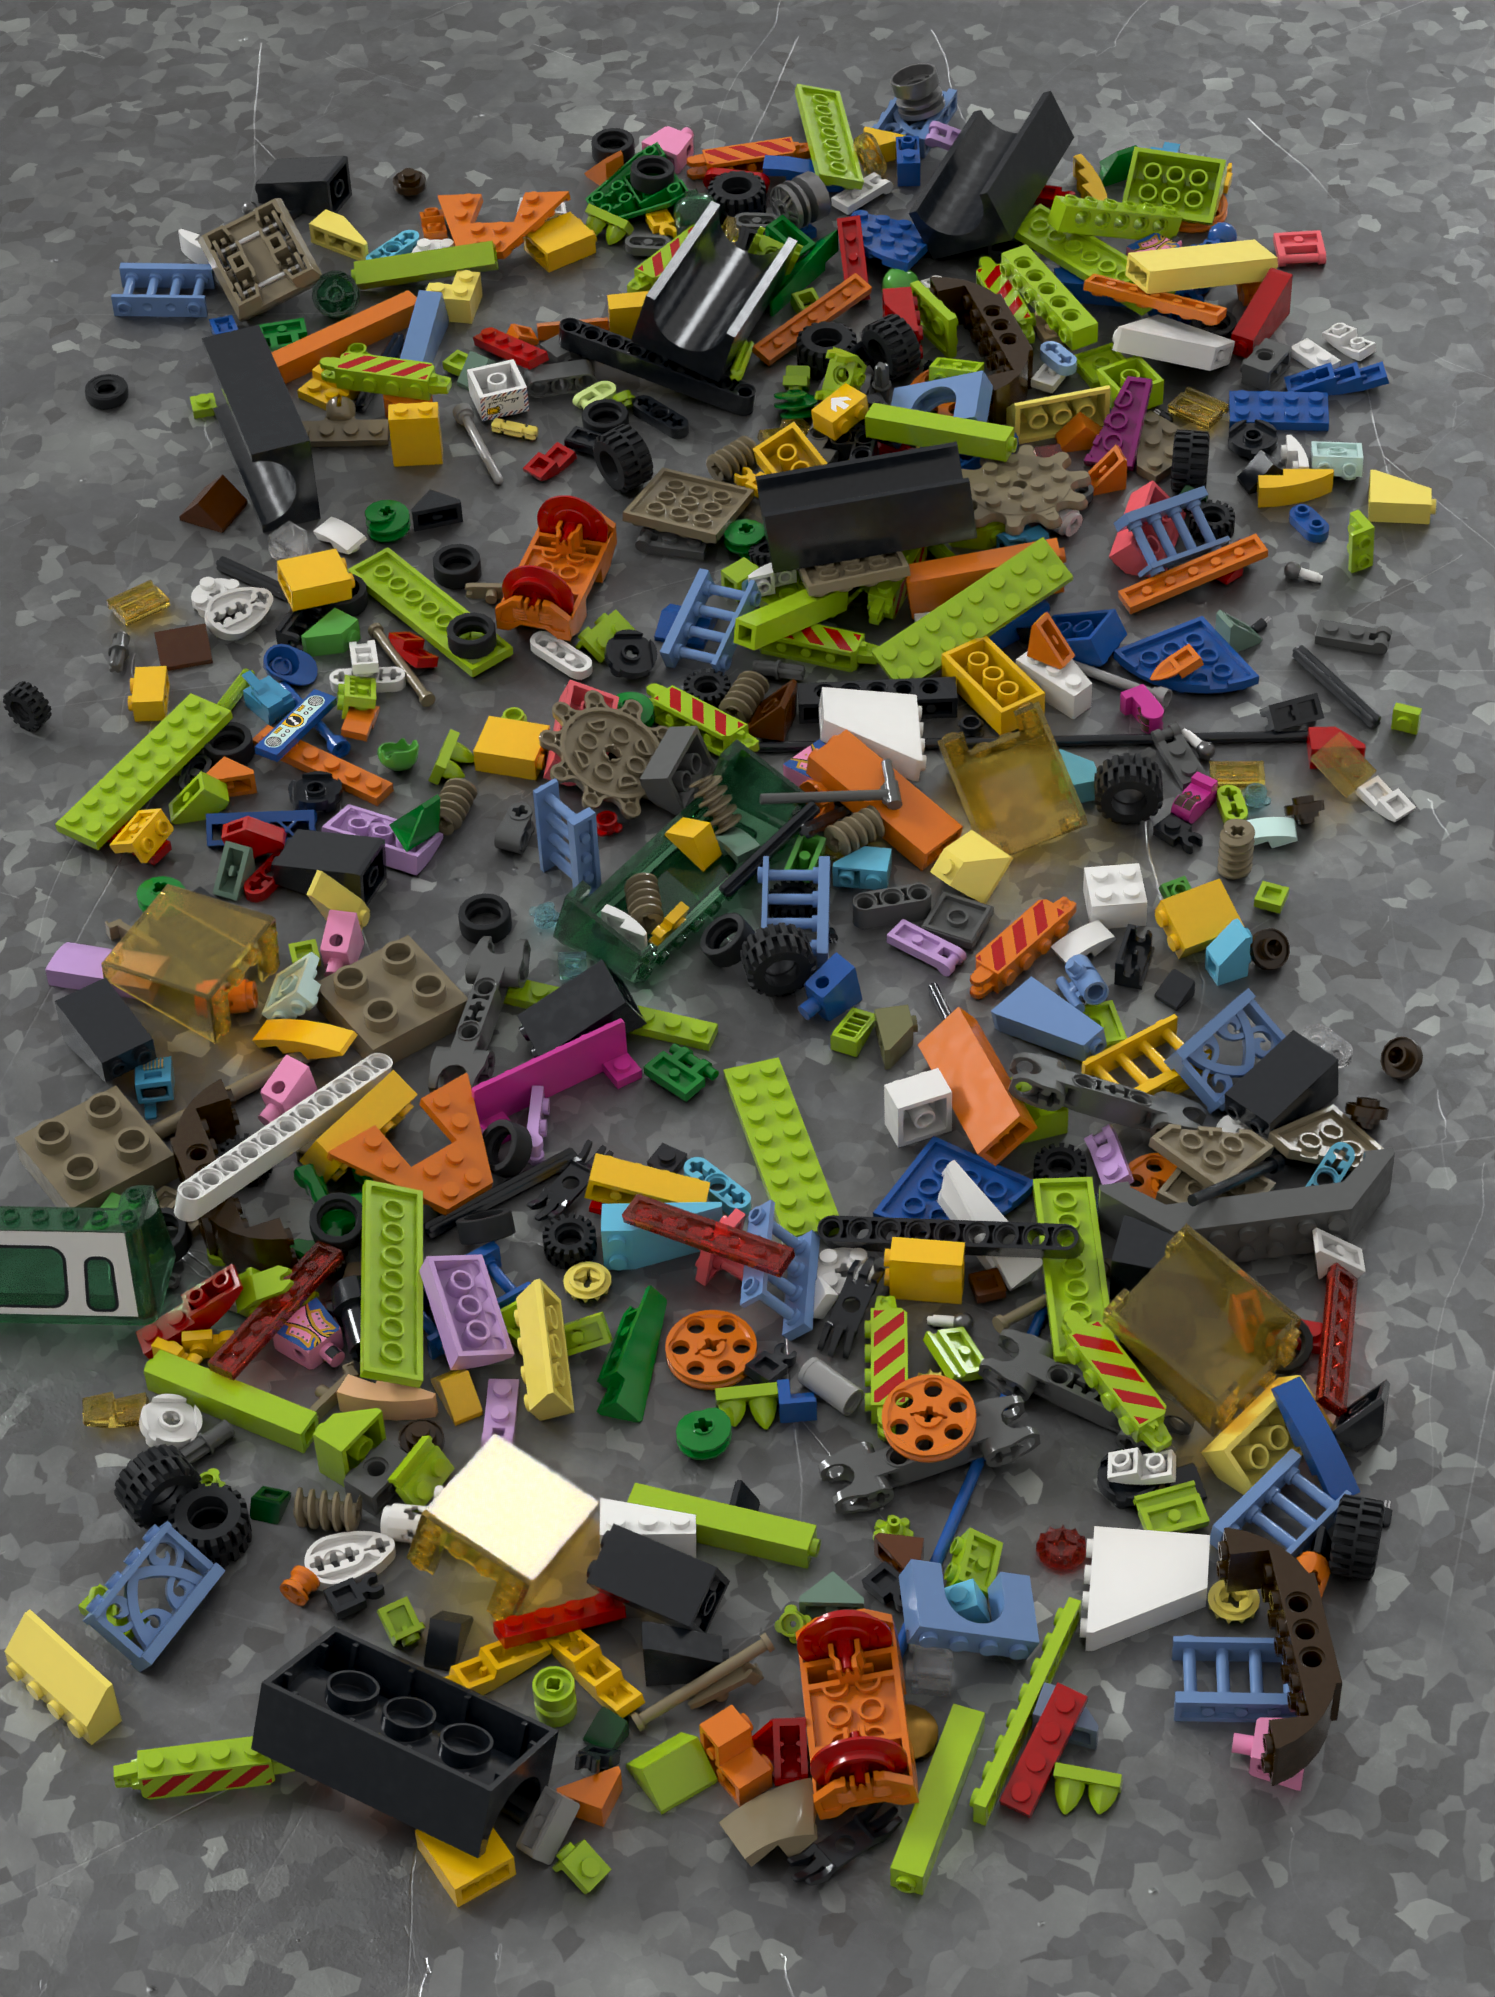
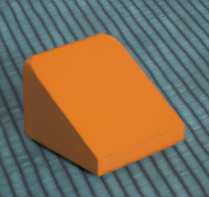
M513 323L506 333L533 346L539 343L530 327Z

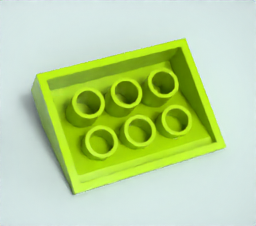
M1134 147L1122 203L1125 200L1140 205L1147 202L1159 207L1166 204L1176 209V212L1183 217L1182 221L1213 225L1226 180V160Z

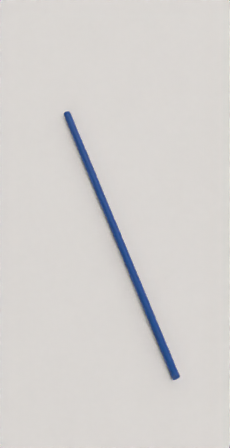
M1047 1307L1035 1312L1027 1334L1039 1336L1048 1315ZM984 1457L972 1461L930 1562L941 1563L942 1566L986 1462ZM904 1623L898 1634L902 1658L908 1647Z

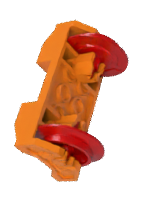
M560 495L547 499L541 505L537 514L538 528L519 566L508 572L503 580V598L495 608L497 629L509 631L519 625L545 629L557 639L571 641L572 637L579 633L587 617L586 598L594 582L603 583L608 573L617 545L616 523L587 501L574 496Z
M863 1608L858 1610H837L820 1617H815L795 1633L806 1717L810 1772L814 1792L813 1800L819 1819L835 1818L851 1807L879 1802L898 1805L919 1803L915 1755L909 1737L904 1695H907L898 1633L892 1614Z

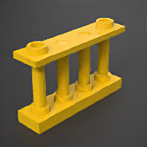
M1173 1014L1165 1019H1161L1154 1025L1112 1047L1088 1057L1082 1062L1081 1073L1119 1084L1108 1072L1121 1066L1139 1084L1134 1089L1141 1090L1150 1095L1161 1091L1174 1094L1184 1092L1190 1088L1175 1069H1169L1164 1063L1166 1059L1155 1049L1167 1042L1176 1051L1184 1044L1177 1036L1178 1017ZM1209 1048L1204 1052L1207 1054L1210 1053V1055L1207 1057V1059L1210 1060L1212 1056V1050ZM1144 1054L1162 1074L1149 1079L1131 1060ZM1191 1064L1194 1067V1069L1201 1075L1203 1070ZM1209 1073L1207 1079L1212 1077L1213 1074Z

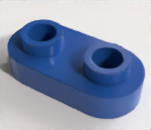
M1299 504L1290 509V524L1306 540L1320 543L1328 538L1329 524L1312 507L1306 504Z

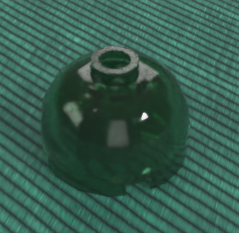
M697 189L684 192L685 197L679 199L674 206L673 214L676 228L697 223L710 202H716L712 195L706 192L698 193Z
M329 271L322 274L316 285L314 284L312 288V299L315 307L322 315L331 319L341 320L351 316L360 303V291L356 281L342 271Z

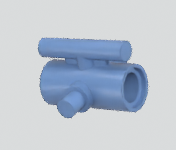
M1078 954L1069 958L1065 964V972L1071 979V982L1069 983L1064 976L1056 980L1057 986L1069 1004L1084 1012L1085 1006L1080 1000L1081 997L1090 1005H1098L1104 1002L1108 997L1109 988L1088 957Z

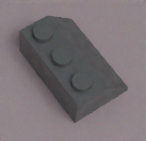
M669 727L639 779L650 801L680 819L689 816L698 799L694 798V794L699 789H689V786L711 775L716 767L698 727Z

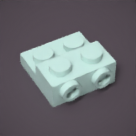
M1311 442V469H1334V476H1341L1345 480H1354L1356 477H1362V443Z
M310 952L276 974L262 1011L264 1017L268 1020L296 1019L297 1016L303 1015L306 1010L309 1011L318 1002L317 994L321 984L314 980L317 975L316 968L320 959L318 956Z

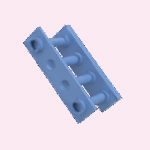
M120 263L122 287L125 288L123 294L111 295L114 316L208 317L206 298L203 295L204 289H215L216 286L215 273L210 264ZM134 288H148L146 294H133ZM158 288H171L169 295H156ZM181 288H194L193 295L179 294Z
M1205 486L1130 511L1114 522L1117 532L1128 529L1129 532L1133 533L1148 564L1138 573L1140 578L1149 574L1151 577L1165 572L1166 568L1220 549L1230 541L1229 536L1215 539L1200 508L1202 505L1200 501L1208 496ZM1187 508L1188 511H1191L1206 544L1196 546L1181 516L1182 509ZM1167 515L1168 518L1172 519L1187 551L1177 554L1161 522L1162 516ZM1148 522L1149 525H1152L1167 558L1157 561L1141 528L1143 523Z
M699 568L660 650L665 666L675 668L679 659L687 658L709 663L715 669V673L721 671L724 675L725 671L731 666L732 656L738 645L733 643L735 618L754 611L755 607H758L761 602V592L756 581L750 580L745 591L715 585L709 570ZM712 595L740 601L736 612L706 606L705 604ZM702 616L730 622L726 633L696 627L695 625L699 617ZM692 637L720 643L716 654L686 648L685 646L689 638Z
M554 778L533 790L540 870L545 872L557 866L572 879L574 899L581 905L602 892L596 813L590 807L577 814L560 801L558 780ZM561 816L567 820V824L562 821ZM563 836L569 840V844L563 840ZM565 856L570 859L571 864L565 860Z
M763 856V867H758L757 872L758 883H762L761 927L765 928L768 924L772 923L773 925H778V923L789 925L791 923L796 928L812 929V932H817V940H812L809 943L813 955L817 956V967H821L829 959L830 856H819V867H813V870H770L769 856ZM769 881H813V884H818V891H813V894H769ZM769 905H813V908H818L817 915H812V918H768Z
M769 1200L749 1212L740 1306L745 1308L758 1300L766 1304L783 1317L782 1336L792 1341L813 1329L815 1281L817 1279L820 1236L811 1230L800 1237H795L773 1220L775 1202ZM772 1235L790 1247L789 1256L771 1244ZM770 1258L788 1270L787 1279L769 1267ZM768 1281L785 1293V1303L767 1291Z
M1291 1448L1212 1526L1210 1544L1218 1549V1542L1223 1541L1224 1528L1242 1530V1527L1248 1522L1249 1524H1256L1287 1548L1286 1551L1293 1557H1299L1301 1553L1306 1552L1311 1547L1318 1527L1324 1526L1328 1530L1335 1523L1340 1499L1344 1494L1351 1495L1352 1493L1346 1490L1335 1501L1300 1474L1298 1467L1301 1455ZM1286 1483L1288 1485L1293 1484L1324 1507L1326 1511L1315 1520L1280 1493L1281 1488ZM1266 1503L1269 1505L1273 1503L1307 1530L1298 1539H1295L1262 1514L1261 1508Z
M1173 1636L1172 1660H1183L1184 1691H1175L1174 1721L1256 1723V1720L1260 1717H1296L1295 1712H1290L1288 1708L1287 1692H1290L1288 1684H1283V1693H1264L1262 1662H1282L1283 1664L1282 1657H1277L1275 1654L1274 1638ZM1196 1661H1216L1217 1692L1197 1691ZM1229 1661L1249 1662L1250 1693L1230 1692Z

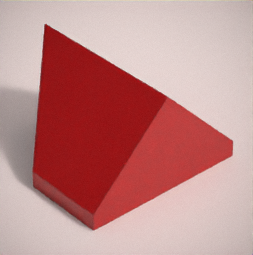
M806 1717L772 1718L752 1736L756 1751L760 1755H766L772 1763L774 1769L772 1772V1782L775 1786L808 1778Z

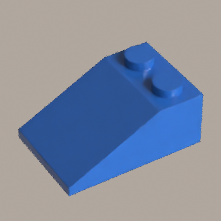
M1115 609L1057 614L1051 617L1074 652L1073 660L1089 666L1100 667L1104 665L1127 636V632Z

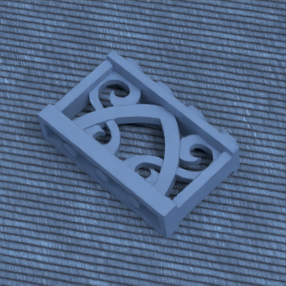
M949 88L947 92L942 91L945 99L944 108L934 116L926 118L927 121L917 122L910 126L901 119L898 112L899 108L896 104L897 98L895 97L893 100H890L888 108L885 112H882L880 120L872 128L888 132L894 130L891 132L919 136L920 158H925L932 148L925 144L926 135L930 133V123L938 121L946 125L957 110V90Z
M1249 988L1236 997L1164 1061L1170 1070L1175 1069L1207 1106L1206 1110L1210 1114L1217 1108L1221 1111L1225 1110V1093L1233 1086L1231 1078L1243 1077L1253 1068L1255 1057L1262 1059L1286 1037L1254 1000L1256 996ZM1247 1016L1252 1020V1022H1253L1256 1026H1254V1027L1251 1028V1025H1250V1022H1249ZM1229 1024L1234 1027V1032L1239 1030L1240 1033H1229L1227 1026ZM1214 1033L1227 1041L1234 1042L1242 1039L1243 1058L1241 1066L1216 1063L1219 1057V1045L1213 1035ZM1263 1033L1271 1042L1270 1050H1262L1260 1043H1264L1266 1040L1263 1038L1254 1039L1253 1034ZM1203 1046H1208L1212 1050L1210 1060L1207 1059L1210 1053H1205ZM1191 1064L1203 1070L1201 1075L1194 1069V1067ZM1209 1073L1213 1074V1087L1216 1086L1217 1081L1223 1083L1224 1089L1222 1093H1215L1207 1084Z
M168 1521L160 1527L154 1524L142 1538L146 1542L139 1550L136 1547L123 1561L127 1565L121 1573L116 1571L105 1583L108 1590L102 1597L99 1594L96 1595L85 1608L89 1613L83 1619V1622L94 1628L131 1661V1665L139 1672L153 1664L226 1571L218 1563L213 1564L171 1527L172 1524ZM166 1543L174 1549L176 1554L174 1566L169 1565L170 1554L167 1550L165 1551L164 1558L157 1557L156 1548L159 1544ZM147 1557L150 1566L138 1568ZM184 1559L197 1569L201 1575L181 1568ZM148 1578H168L165 1585V1595L173 1611L169 1613L163 1609L152 1608L140 1613L138 1581ZM175 1580L179 1581L176 1587H181L184 1590V1594L181 1597L176 1596L173 1592ZM123 1586L124 1597L117 1595V1593L122 1589ZM110 1605L118 1606L120 1612L113 1617L122 1619L127 1616L129 1623L124 1626H114L107 1620V1608ZM155 1616L159 1621L158 1628H153L150 1621L144 1624L143 1619ZM132 1629L143 1649L141 1650L123 1633Z

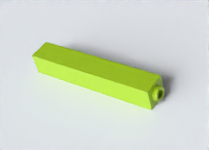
M493 241L354 261L351 278L353 284L356 283L360 290L453 277L456 275L457 270H469L472 272L499 270L496 246Z
M873 403L865 415L866 437L919 447L957 442L959 454L1007 462L1011 453H1015L1018 441L1017 438H1014V427L879 403Z
M806 589L737 617L735 618L733 643L757 650L847 610L849 591L829 592L823 597L809 596Z
M161 1349L153 1359L148 1360L144 1367V1376L149 1391L159 1395H180L187 1399V1404L193 1408L196 1405L203 1413L220 1420H226L230 1424L301 1453H305L314 1440L313 1433L319 1425L317 1412Z
M639 1483L634 1484L627 1503L696 1515V1543L808 1569L812 1557L817 1558L820 1551L821 1539L817 1538V1527L814 1524Z
M953 1703L918 1794L919 1803H915L890 1867V1884L901 1892L924 1894L985 1731V1712Z

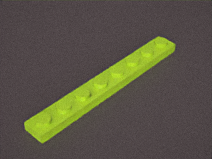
M526 980L523 988L509 987L503 1004L527 1009L559 987ZM637 1005L647 1024L630 1032L636 1035L709 1051L718 1033V1024Z
M1069 1597L1065 1607H1059L1056 1612L1053 1624L1055 1628L1052 1633L1048 1632L1043 1641L1042 1651L1044 1652L1041 1658L1036 1657L1030 1671L1032 1678L1029 1684L1024 1683L1021 1687L1018 1697L1020 1704L1017 1710L1012 1709L1009 1713L1006 1723L1007 1732L1005 1736L1000 1734L996 1741L993 1762L987 1761L982 1773V1780L984 1781L981 1788L976 1787L971 1795L969 1806L973 1807V1822L986 1826L1033 1724V1712L1044 1682L1052 1683L1081 1620V1600Z

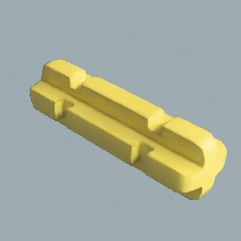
M495 418L491 424L494 433L502 434L504 432V435L518 438L525 436V439L532 441L538 437V427L528 425L526 427V424L509 420L505 422L504 419Z

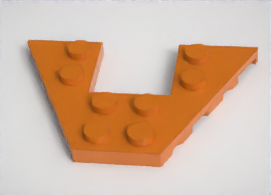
M569 191L525 192L514 222L494 223L476 222L483 204L482 194L438 195V200L455 246L493 241L496 246L497 259H505L512 253L513 249L519 247L524 242L523 238L529 232L538 230L545 223L546 219L555 214V209L562 202L570 201L571 197Z
M467 1073L421 1098L419 1104L452 1142L450 1145L411 1167L376 1125L329 1151L327 1159L331 1162L335 1159L356 1169L355 1173L361 1176H369L376 1182L423 1191V1205H429L434 1211L445 1216L490 1190L493 1185V1179Z

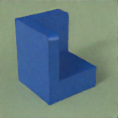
M789 1379L777 1380L780 1423L817 1420V1401L814 1393L791 1394Z

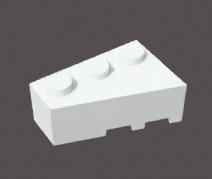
M1027 652L1016 659V665L1045 692V702L1073 720L1091 707L1092 682L1073 659L1062 669H1057L1027 656Z
M600 1498V1543L607 1530L610 1531L613 1524H617L696 1558V1515Z

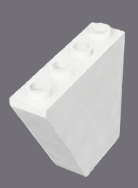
M1155 315L1119 326L1112 338L1114 342L1113 351L1208 371L1229 365L1235 341L1161 315Z
M822 687L818 708L821 741L827 743L832 736L839 735L847 729L883 760L890 759L893 768L903 777L919 782L920 772L926 769L927 757L923 755L925 739L922 738L923 722H920L922 706L917 704V695Z
M1094 1526V1538H1087L1086 1558H1092V1564L1085 1565L1084 1584H1090V1591H1083L1082 1611H1088V1617L1081 1618L1080 1637L1086 1638L1085 1651L1097 1650L1206 1607L1210 1535Z

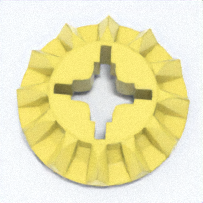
M581 1262L572 1266L565 1273L563 1279L566 1294H570L573 1300L582 1299L585 1303L588 1299L593 1298L598 1301L601 1295L608 1294V1289L612 1286L610 1272L606 1267L596 1262ZM588 1276H590L592 1283L590 1287L585 1288L584 1284Z
M1219 1580L1209 1590V1610L1215 1613L1216 1619L1224 1618L1228 1624L1231 1621H1239L1242 1624L1245 1619L1253 1618L1255 1612L1259 1609L1260 1597L1256 1589L1226 1592L1224 1580ZM1229 1594L1235 1601H1239L1238 1608L1234 1607L1232 1603H1228Z

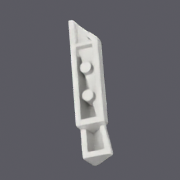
M955 1160L949 1162L942 1172V1189L939 1192L937 1201L949 1219L1009 1222ZM978 1234L974 1238L973 1243L982 1242L986 1234ZM1015 1235L1006 1236L1003 1244H1010L1014 1240ZM976 1256L986 1270L998 1268L1009 1291L1032 1281L1043 1267V1260L1041 1258Z

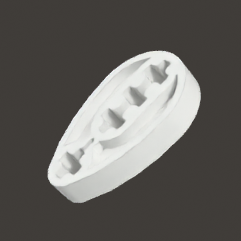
M257 587L235 588L219 593L208 602L204 614L206 626L212 634L220 639L228 641L242 639L252 633L265 620L273 603V595L269 590ZM257 598L265 600V604L263 602H256ZM236 608L239 611H245L244 614H242V612H237L234 616V619H232L231 617L225 618L223 625L220 622H214L215 618L218 621L222 620L225 617L226 612L229 615L234 614Z
M351 1531L328 1535L318 1539L309 1547L305 1555V1567L311 1570L320 1580L318 1588L320 1591L353 1577L357 1584L362 1581L366 1574L376 1572L378 1575L393 1562L396 1557L395 1542L387 1534L372 1531ZM383 1547L386 1551L380 1553L377 1548ZM352 1556L355 1561L349 1562L347 1557ZM337 1561L340 1566L334 1568L331 1562ZM322 1565L324 1570L318 1571L316 1567Z

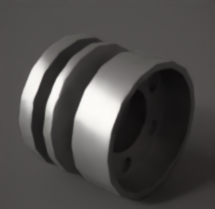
M930 63L912 64L896 71L891 76L890 83L893 93L897 98L896 104L899 108L898 112L901 119L906 121L923 120L934 116L944 108L945 99L939 86L940 81L934 65Z
M807 171L794 177L791 181H785L772 188L770 193L773 213L778 216L783 214L799 229L825 218L831 210V201L825 184L813 172Z

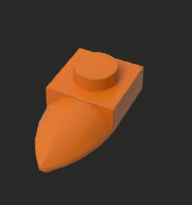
M1187 644L1162 661L1156 667L1150 679L1151 681H1159L1177 675L1183 679L1203 666L1204 663L1192 646Z

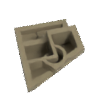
M812 1779L797 1780L769 1790L737 1808L719 1822L751 1867L777 1845L788 1857L799 1855L818 1839L817 1825L815 1824L817 1811L813 1801Z

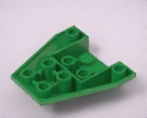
M658 142L634 155L585 200L588 204L625 220H632L644 217L647 213L664 209L671 210L691 199V194L682 179L679 180L675 172L674 183L655 194L642 193L632 186L630 177L631 165L634 160L646 155H657L667 158ZM654 173L645 174L649 176H659V174Z

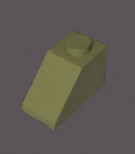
M908 1004L874 1009L875 1032L885 1070L891 1069L913 1045V1033L918 1032L916 1015L911 1016Z

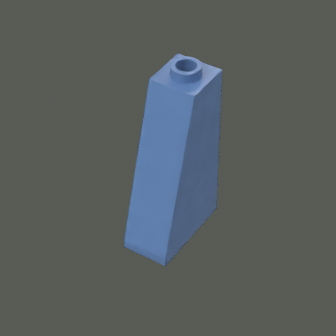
M419 290L400 359L433 363L449 324L442 292Z
M1032 976L991 1010L994 1027L998 1031L1082 1062L1088 1057L1102 1052L1107 1046L1102 1026Z

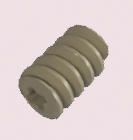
M741 436L729 445L716 451L715 454L709 455L706 460V466L712 478L721 482L723 479L728 481L732 479L735 473L739 474L743 467H751L755 462L757 463L753 448L757 446L756 442L747 436Z
M754 671L740 673L721 701L719 709L746 723L769 690L767 679Z
M709 775L689 786V789H699L694 794V798L703 797L704 800L698 806L699 808L708 807L703 816L704 818L713 817L710 823L712 827H718L715 835L732 828L742 819L741 814H733L737 809V805L728 804L732 800V795H722L728 788L727 785H718L723 779L722 775Z
M452 778L446 781L439 794L441 798L439 832L443 833V835H451L454 830L459 829L466 814L469 812L478 794L476 787L471 782L462 778Z
M871 805L861 809L859 812L853 813L850 817H845L841 821L827 826L824 830V837L827 838L826 845L834 853L839 851L843 856H847L851 851L858 850L859 846L864 847L868 842L872 843L876 838H882L885 835L881 815Z
M1230 819L1224 823V829L1220 832L1217 870L1221 876L1235 880L1247 876L1252 870L1255 829L1246 820Z
M637 873L631 876L624 885L628 915L635 919L647 934H651L664 920L658 879L651 873Z
M298 1487L293 1509L297 1526L304 1528L309 1524L311 1529H317L321 1524L324 1531L330 1530L332 1526L336 1532H342L344 1528H346L347 1532L356 1531L362 1516V1496L360 1494L357 1502L354 1503L352 1494L347 1493L345 1500L341 1501L339 1491H335L332 1500H329L327 1490H323L320 1498H316L315 1489L311 1488L308 1496L304 1497L303 1488Z

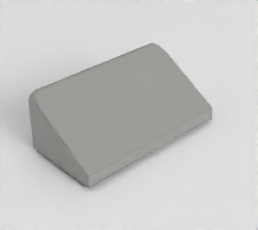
M545 1786L515 1847L531 1858L551 1865L580 1808V1804Z

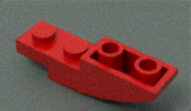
M230 1264L181 1295L184 1303L136 1331L142 1351L149 1360L153 1358L151 1345L157 1337L167 1341H175L182 1346L183 1331L210 1329L223 1317L243 1290V1285L235 1266Z

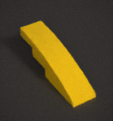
M1082 154L1073 156V176L1077 179V191L1081 194V198L1085 199L1086 196H1090L1104 201L1107 198V193L1093 166Z
M270 1019L266 1020L252 1041L259 1048L277 1046L283 1054L301 1052L309 1060L343 1056L357 1037V1034L352 1030L314 1021Z
M581 1630L545 1639L552 1648L551 1653L565 1669L571 1672L574 1679L600 1705L624 1718L645 1704L643 1694L623 1678L621 1669L602 1655L600 1645Z
M545 1639L505 1649L498 1640L480 1647L479 1656L451 1666L449 1675L445 1676V1678L481 1695H485L551 1654L552 1648Z

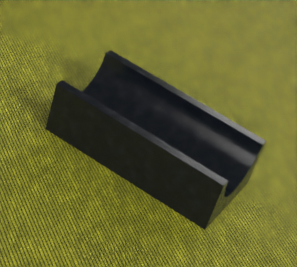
M1051 91L1044 92L1018 133L1008 132L995 126L986 118L982 110L972 113L908 213L924 244H927V249L933 260L1013 239L1074 139V135Z
M711 201L646 295L631 342L719 383L781 287L797 240L789 237L782 248L770 254L758 255L746 252L735 246L727 238L719 221L720 204Z
M255 325L202 338L204 350L227 403L213 408L214 417L263 533L321 519L310 439L260 326Z
M957 442L755 476L764 533L773 573L977 538L969 478H963Z
M334 1626L261 1683L251 1749L461 1851L480 1858L486 1851L495 1821L513 1791L538 1801L544 1787L548 1786L559 1730Z

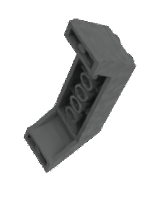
M1393 1148L1364 1151L1361 1163L1343 1182L1214 1198L1196 1206H1190L1188 1202L1165 1205L1131 1188L1129 1181L1099 1185V1230L1117 1240L1124 1215L1130 1216L1226 1258L1225 1264L1314 1252L1312 1230L1316 1227L1351 1243L1390 1193L1395 1152Z

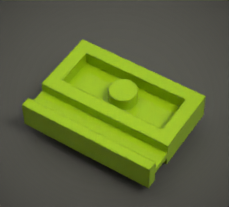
M964 1327L941 1329L935 1334H932L931 1331L926 1332L923 1342L946 1377L955 1381L961 1379L962 1382L983 1379L978 1373L979 1365L984 1357Z
M422 1436L387 1480L389 1483L394 1484L396 1487L395 1491L405 1504L426 1506L434 1496L435 1487L442 1485L455 1468L441 1449L432 1443L431 1436ZM418 1509L412 1510V1512L420 1513Z
M1192 1480L1134 1496L1133 1503L1137 1507L1143 1529L1184 1533L1208 1526L1210 1520L1200 1494L1197 1493L1195 1481Z

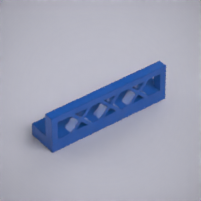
M317 811L206 814L208 847L225 845L222 840H213V826H223V824L246 816L269 824H280L285 829L286 834L289 832L292 836L294 833L291 829L297 823H309V830L316 831L315 823H317Z

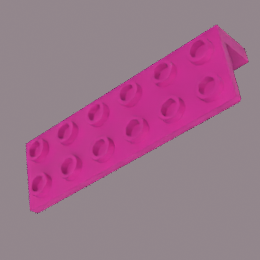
M620 1018L607 1023L601 1028L582 1035L571 1042L558 1046L541 1056L474 1086L471 1092L482 1134L491 1123L499 1119L510 1121L508 1116L529 1107L532 1086H544L545 1098H548L601 1072L606 1074L617 1089L641 1079L642 1069L627 1053L625 1022ZM511 1134L503 1140L502 1144L511 1140Z

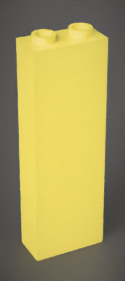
M1253 239L1128 253L1125 276L1146 294L1262 282L1270 268H1278V261L1274 254Z

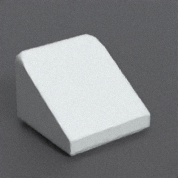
M818 1277L815 1281L813 1318L824 1319L839 1297L822 1277Z

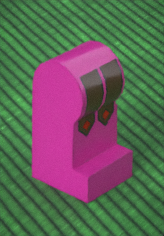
M1144 684L1121 692L1120 711L1125 716L1132 714L1140 723V728L1143 732L1151 734V731L1163 729L1164 709Z
M1197 771L1191 777L1189 786L1174 800L1171 813L1193 824L1217 800L1218 781Z

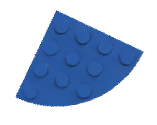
M856 210L851 214V216L860 215L865 256L868 258L877 257L882 259V264L908 272L928 251L927 244H924L915 225L909 220L890 219L887 215L876 216L868 214L865 210Z
M1203 616L1118 648L1113 652V658L1130 673L1147 682L1176 690L1177 692L1223 693L1243 690L1259 684V675ZM1187 644L1192 646L1204 663L1203 666L1183 679L1179 675L1159 681H1151L1150 679L1152 673L1162 661Z
M933 1136L874 1210L873 1217L950 1220L937 1201L939 1192L942 1189V1172L949 1162L953 1160L959 1164L1003 1216L1018 1207L1033 1192V1180L1003 1166H994L976 1154Z

